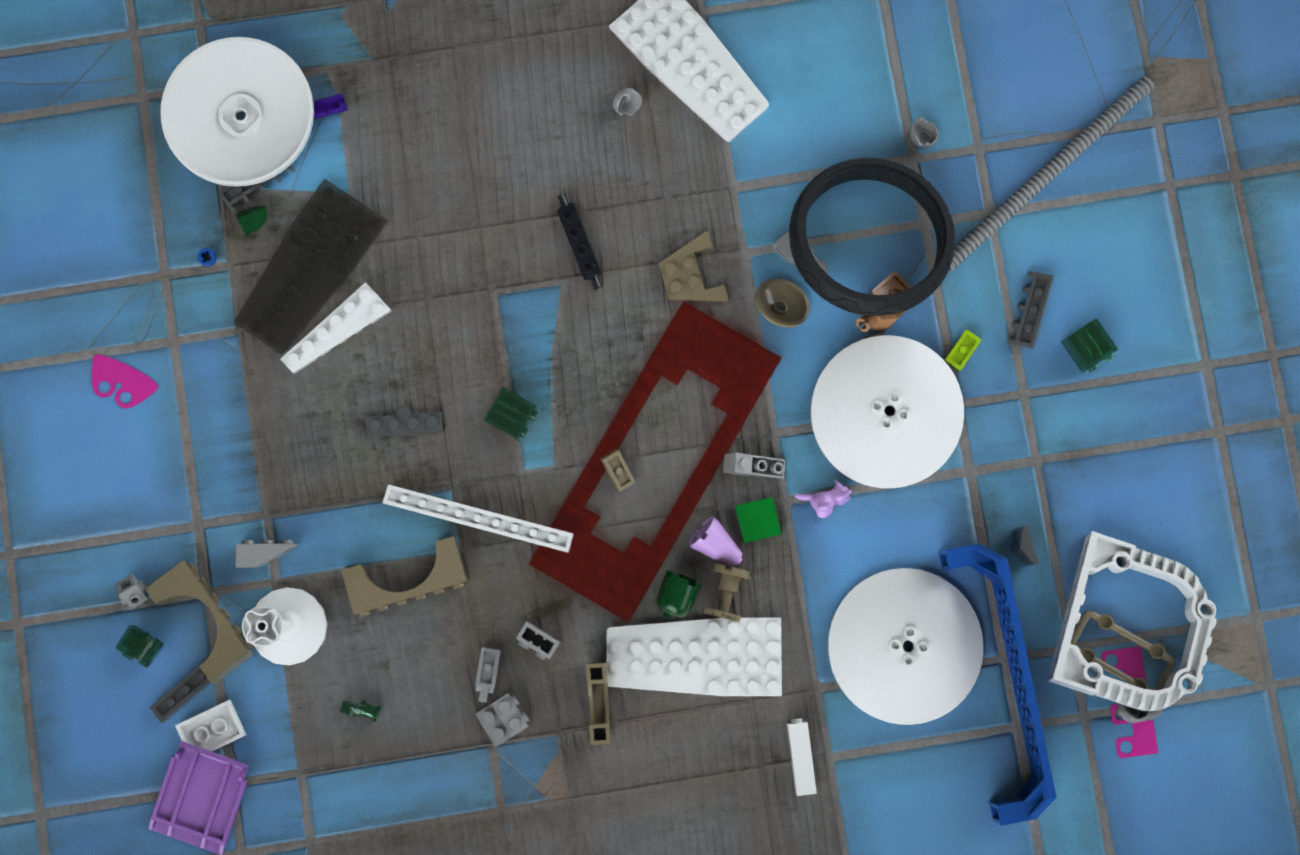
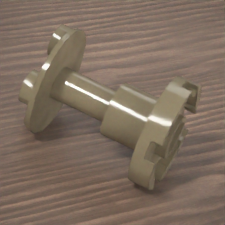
M714 563L713 572L722 574L718 588L722 592L718 609L704 607L703 613L740 622L741 616L729 613L733 593L738 592L740 580H750L752 573Z

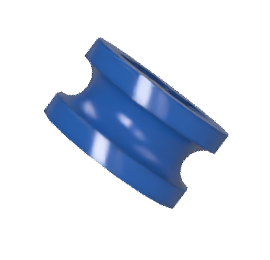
M208 248L200 250L197 256L198 261L206 267L214 265L217 260L216 254ZM210 253L211 260L205 262L204 254Z

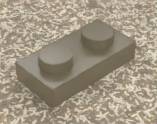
M618 449L600 458L618 492L635 483Z

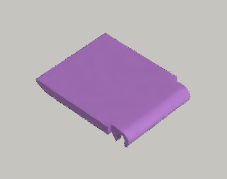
M181 741L178 745L180 746L179 751L171 757L151 816L149 829L223 855L248 783L244 779L249 765Z

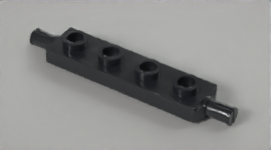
M561 194V196H557L561 207L556 211L584 280H591L595 290H598V288H602L598 277L603 272L576 205L568 203L565 194Z

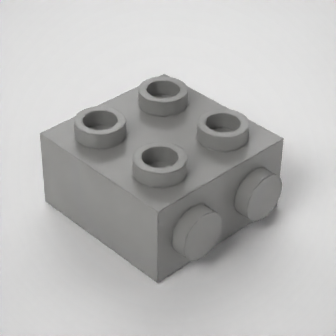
M527 621L516 637L519 640L518 645L526 650L532 648L536 651L534 655L542 660H546V658L551 659L561 644V641Z

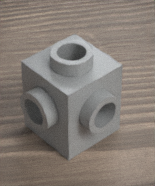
M133 574L115 584L120 602L123 605L127 604L131 610L148 600L145 590L147 588L146 584L142 580L139 582Z

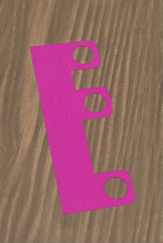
M1140 646L1104 651L1101 657L1104 662H1106L1108 655L1114 654L1118 658V663L1114 666L1115 668L1123 669L1124 673L1133 678L1140 677L1146 681ZM1117 704L1110 707L1112 722L1115 725L1129 723L1125 720L1116 719L1114 713L1118 708ZM1153 720L1132 723L1134 736L1122 737L1116 740L1117 754L1120 758L1158 753ZM1124 741L1132 744V751L1128 754L1120 750V745Z

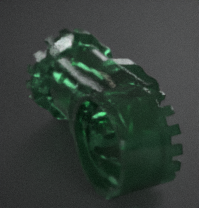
M362 700L360 706L353 703L350 705V702L343 701L339 711L353 717L363 716L372 719V722L375 723L382 706L368 704L366 700Z

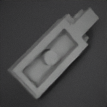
M481 647L475 683L476 691H480L479 702L486 703L489 693L494 692L501 654L500 649Z

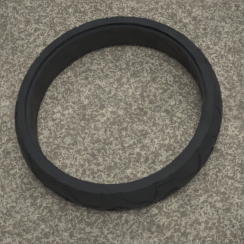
M878 158L851 159L823 170L801 192L791 213L789 242L792 257L799 273L804 277L805 282L821 298L851 313L885 316L915 307L933 294L941 285L953 260L955 230L945 201L923 176L894 161ZM854 180L880 181L903 190L922 206L934 227L937 254L932 271L915 286L905 291L888 295L865 294L839 284L819 266L808 244L806 218L813 203L832 187Z

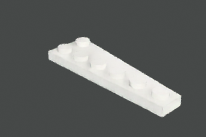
M365 282L280 360L295 374L317 360L318 357L325 355L332 348L342 344L346 339L359 333L363 328L373 324L392 310Z

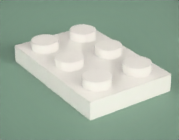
M231 700L225 701L175 725L182 741L211 752L246 736Z

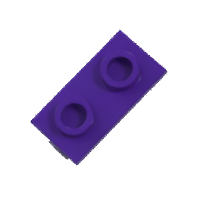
M343 93L313 101L314 120L348 110Z

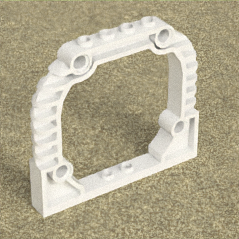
M1091 531L1086 534L1047 681L1142 711L1165 709L1177 702L1183 695L1195 692L1198 685L1202 682L1203 674L1201 672L1207 662V648H1209L1212 642L1210 635L1216 625V606L1212 601L1207 600L1206 591L1203 589L1199 578L1188 567L1177 561L1138 549L1135 545ZM1117 558L1122 561V567L1117 565ZM1106 568L1117 574L1127 569H1132L1171 583L1186 597L1185 615L1191 624L1180 669L1173 671L1168 676L1165 688L1157 691L1148 690L1103 675L1102 667L1098 663H1088L1078 646L1070 644L1075 624L1080 620V605L1082 606L1085 601L1086 595L1084 590L1088 575H1093ZM1201 606L1206 610L1205 615L1200 610ZM1088 668L1092 669L1094 673L1093 678L1089 677L1087 673ZM1183 680H1185L1188 684L1187 689H1185L1182 685Z

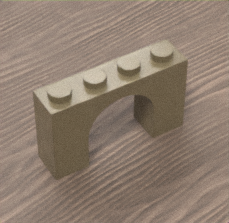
M607 662L587 663L590 745L610 744Z

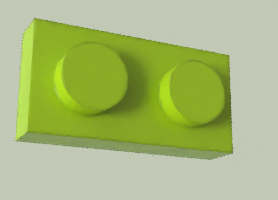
M966 329L944 361L960 372L982 339Z

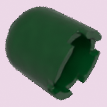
M666 570L657 595V606L664 611L663 615L668 618L674 619L675 616L685 617L690 613L702 584L696 583V580L682 574L677 576L673 574V571Z

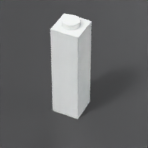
M802 718L791 719V723L786 724L795 794L797 796L817 794L808 722L803 721Z

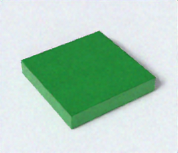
M773 497L735 506L743 543L781 535Z

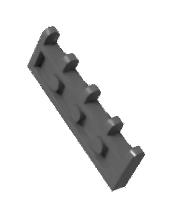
M292 165L288 167L292 173L295 171ZM276 175L267 181L254 185L226 186L217 193L230 211L235 214L236 209L234 206L244 200L249 204L250 201L247 198L258 189L265 193L266 190L263 186L274 178L278 183L282 180Z
M1028 271L1027 276L1033 277L1031 287H1023L1022 291L1029 294L1025 306L1018 305L1017 308L1023 311L1020 324L1013 323L1012 325L1013 328L1018 329L1015 340L1008 339L1007 343L1034 349L1054 276Z

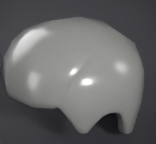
M623 88L614 96L613 108L621 116L623 115L622 113L631 116L638 111L642 105L643 98L634 89Z
M919 118L914 121L910 128V139L916 146L928 148L937 141L938 130L933 122L925 121V118Z

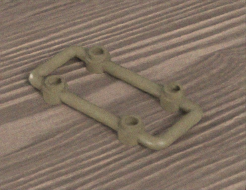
M1092 610L1083 613L1074 629L1070 644L1076 645L1089 618L1097 622L1100 629H1111L1146 649L1151 658L1163 659L1168 662L1154 689L1148 687L1147 682L1143 678H1133L1097 658L1092 649L1078 647L1088 663L1096 662L1106 672L1128 684L1143 689L1157 691L1165 687L1168 676L1175 668L1176 661L1172 655L1165 652L1163 645L1158 643L1151 644L1115 624L1112 616L1108 614L1100 615Z

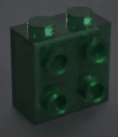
M1097 318L1061 341L1082 373L1087 370L1091 373L1100 367L1097 363L1102 360L1106 363L1115 357L1113 353L1119 350Z
M502 387L484 422L519 441L520 438L524 439L529 430L527 428L529 422H533L537 417V406Z

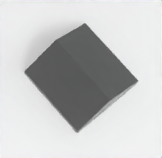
M1028 527L1016 528L1012 551L1026 566L1038 564Z

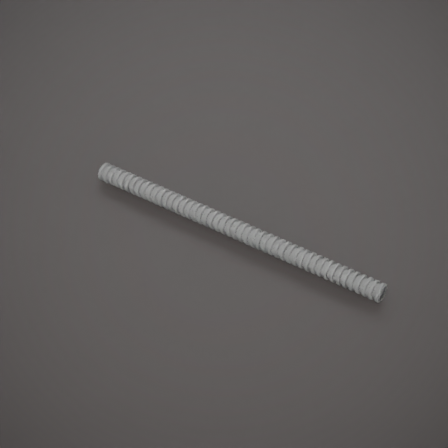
M1142 76L1141 80H1138L1124 95L1120 96V99H1117L1103 114H1100L1099 118L1094 120L1095 122L1087 126L1082 133L1078 134V137H1075L1069 145L1065 146V149H1062L1048 164H1045L1044 168L1040 169V172H1036L1027 183L1023 184V187L1018 189L1019 191L1011 195L1010 199L1006 200V203L1003 202L997 210L993 211V214L989 215V218L984 220L985 222H981L980 226L976 227V230H972V234L969 233L963 241H960L953 251V260L949 270L954 271L955 267H958L959 263L964 261L963 259H967L968 255L972 254V251H976V247L979 248L985 240L989 239V236H992L994 232L998 231V228L1002 227V224L1006 223V220H1010L1015 213L1019 212V209L1024 207L1023 205H1026L1028 201L1032 200V197L1036 196V193L1043 190L1049 182L1053 181V178L1058 176L1057 174L1065 170L1070 163L1074 162V159H1077L1083 151L1087 150V147H1090L1104 132H1107L1108 128L1113 126L1112 124L1119 121L1125 113L1129 112V109L1134 107L1133 105H1136L1146 94H1149L1150 90L1155 88L1153 81L1146 76Z

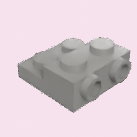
M507 693L475 714L495 747L529 727L528 722L530 719L524 711L521 712L517 707L520 703L514 694L511 696Z

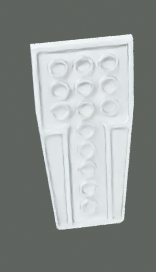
M638 0L609 25L613 33L637 59L725 141H732L768 109L769 103L703 18L686 0Z
M724 618L609 627L607 629L608 686L715 696H782L781 618H741L740 622Z

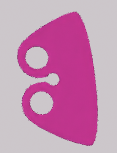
M104 355L93 356L91 377L92 387L96 395L109 397L115 391V384L121 383L122 387L117 390L115 401L120 407L126 409L141 403L158 389V385L151 378L133 367ZM107 381L110 384V390L107 393L99 391L98 385L100 382ZM123 392H129L132 396L128 404H123L120 401V395Z

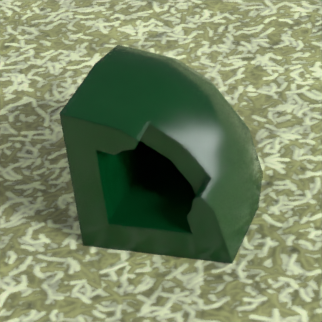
M264 205L254 206L235 214L245 236L257 231L264 225L267 218V210Z

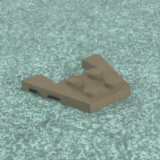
M708 231L659 263L660 272L670 301L729 302L725 286L720 285L705 290L694 254L713 248Z

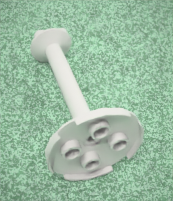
M287 587L271 591L259 600L256 607L246 612L242 622V632L246 641L254 645L261 656L275 664L294 665L311 658L325 641L328 627L325 610L315 597L302 589Z

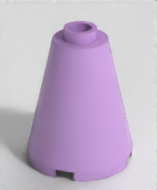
M714 516L709 517L702 523L703 527L695 531L689 541V546L728 567H737L743 559L741 557V550L717 518Z

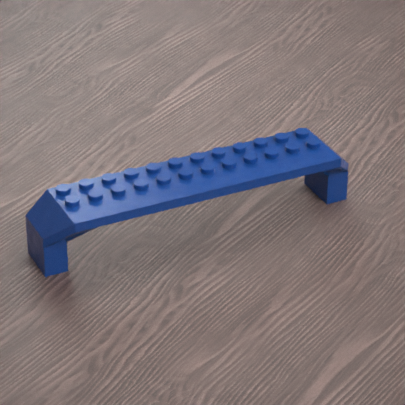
M982 544L939 551L942 571L970 566L992 582L1031 772L1016 797L989 802L993 822L1003 826L1035 820L1057 797L1008 559Z

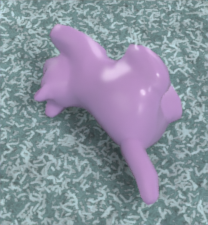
M835 480L834 487L830 491L819 492L814 495L795 494V498L810 501L817 516L827 518L832 514L834 506L844 505L851 499L849 495L852 491Z

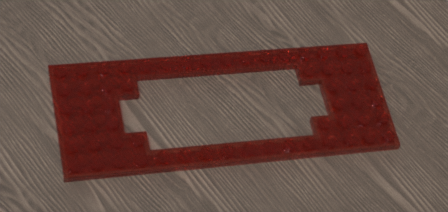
M683 301L550 528L574 534L569 553L539 545L529 565L629 623L782 357ZM689 370L720 388L711 405L727 415L652 545L650 546L640 539L633 537L624 553L591 534L601 517L586 509L585 506L606 472L600 458L615 449L619 450L661 377L678 386L686 371Z

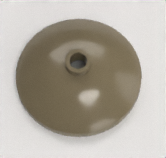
M779 278L766 280L756 291L755 302L759 312L774 325L785 328L797 327L804 323L810 313V302L807 295L799 286L788 280Z

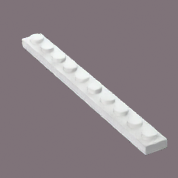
M392 485L387 486L383 503L567 553H569L574 536L573 533Z

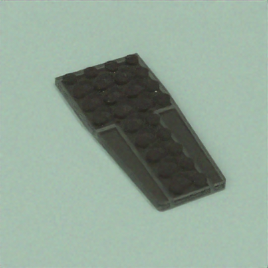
M324 179L292 223L236 317L235 324L277 353L283 354L355 269L388 221Z

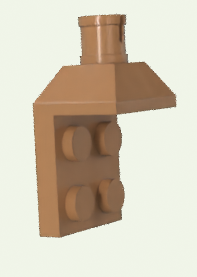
M894 271L869 294H895L911 288V286ZM906 311L885 316L860 315L861 317L856 320V326L859 328L864 324L860 329L863 332H867L870 327L874 330L885 332Z

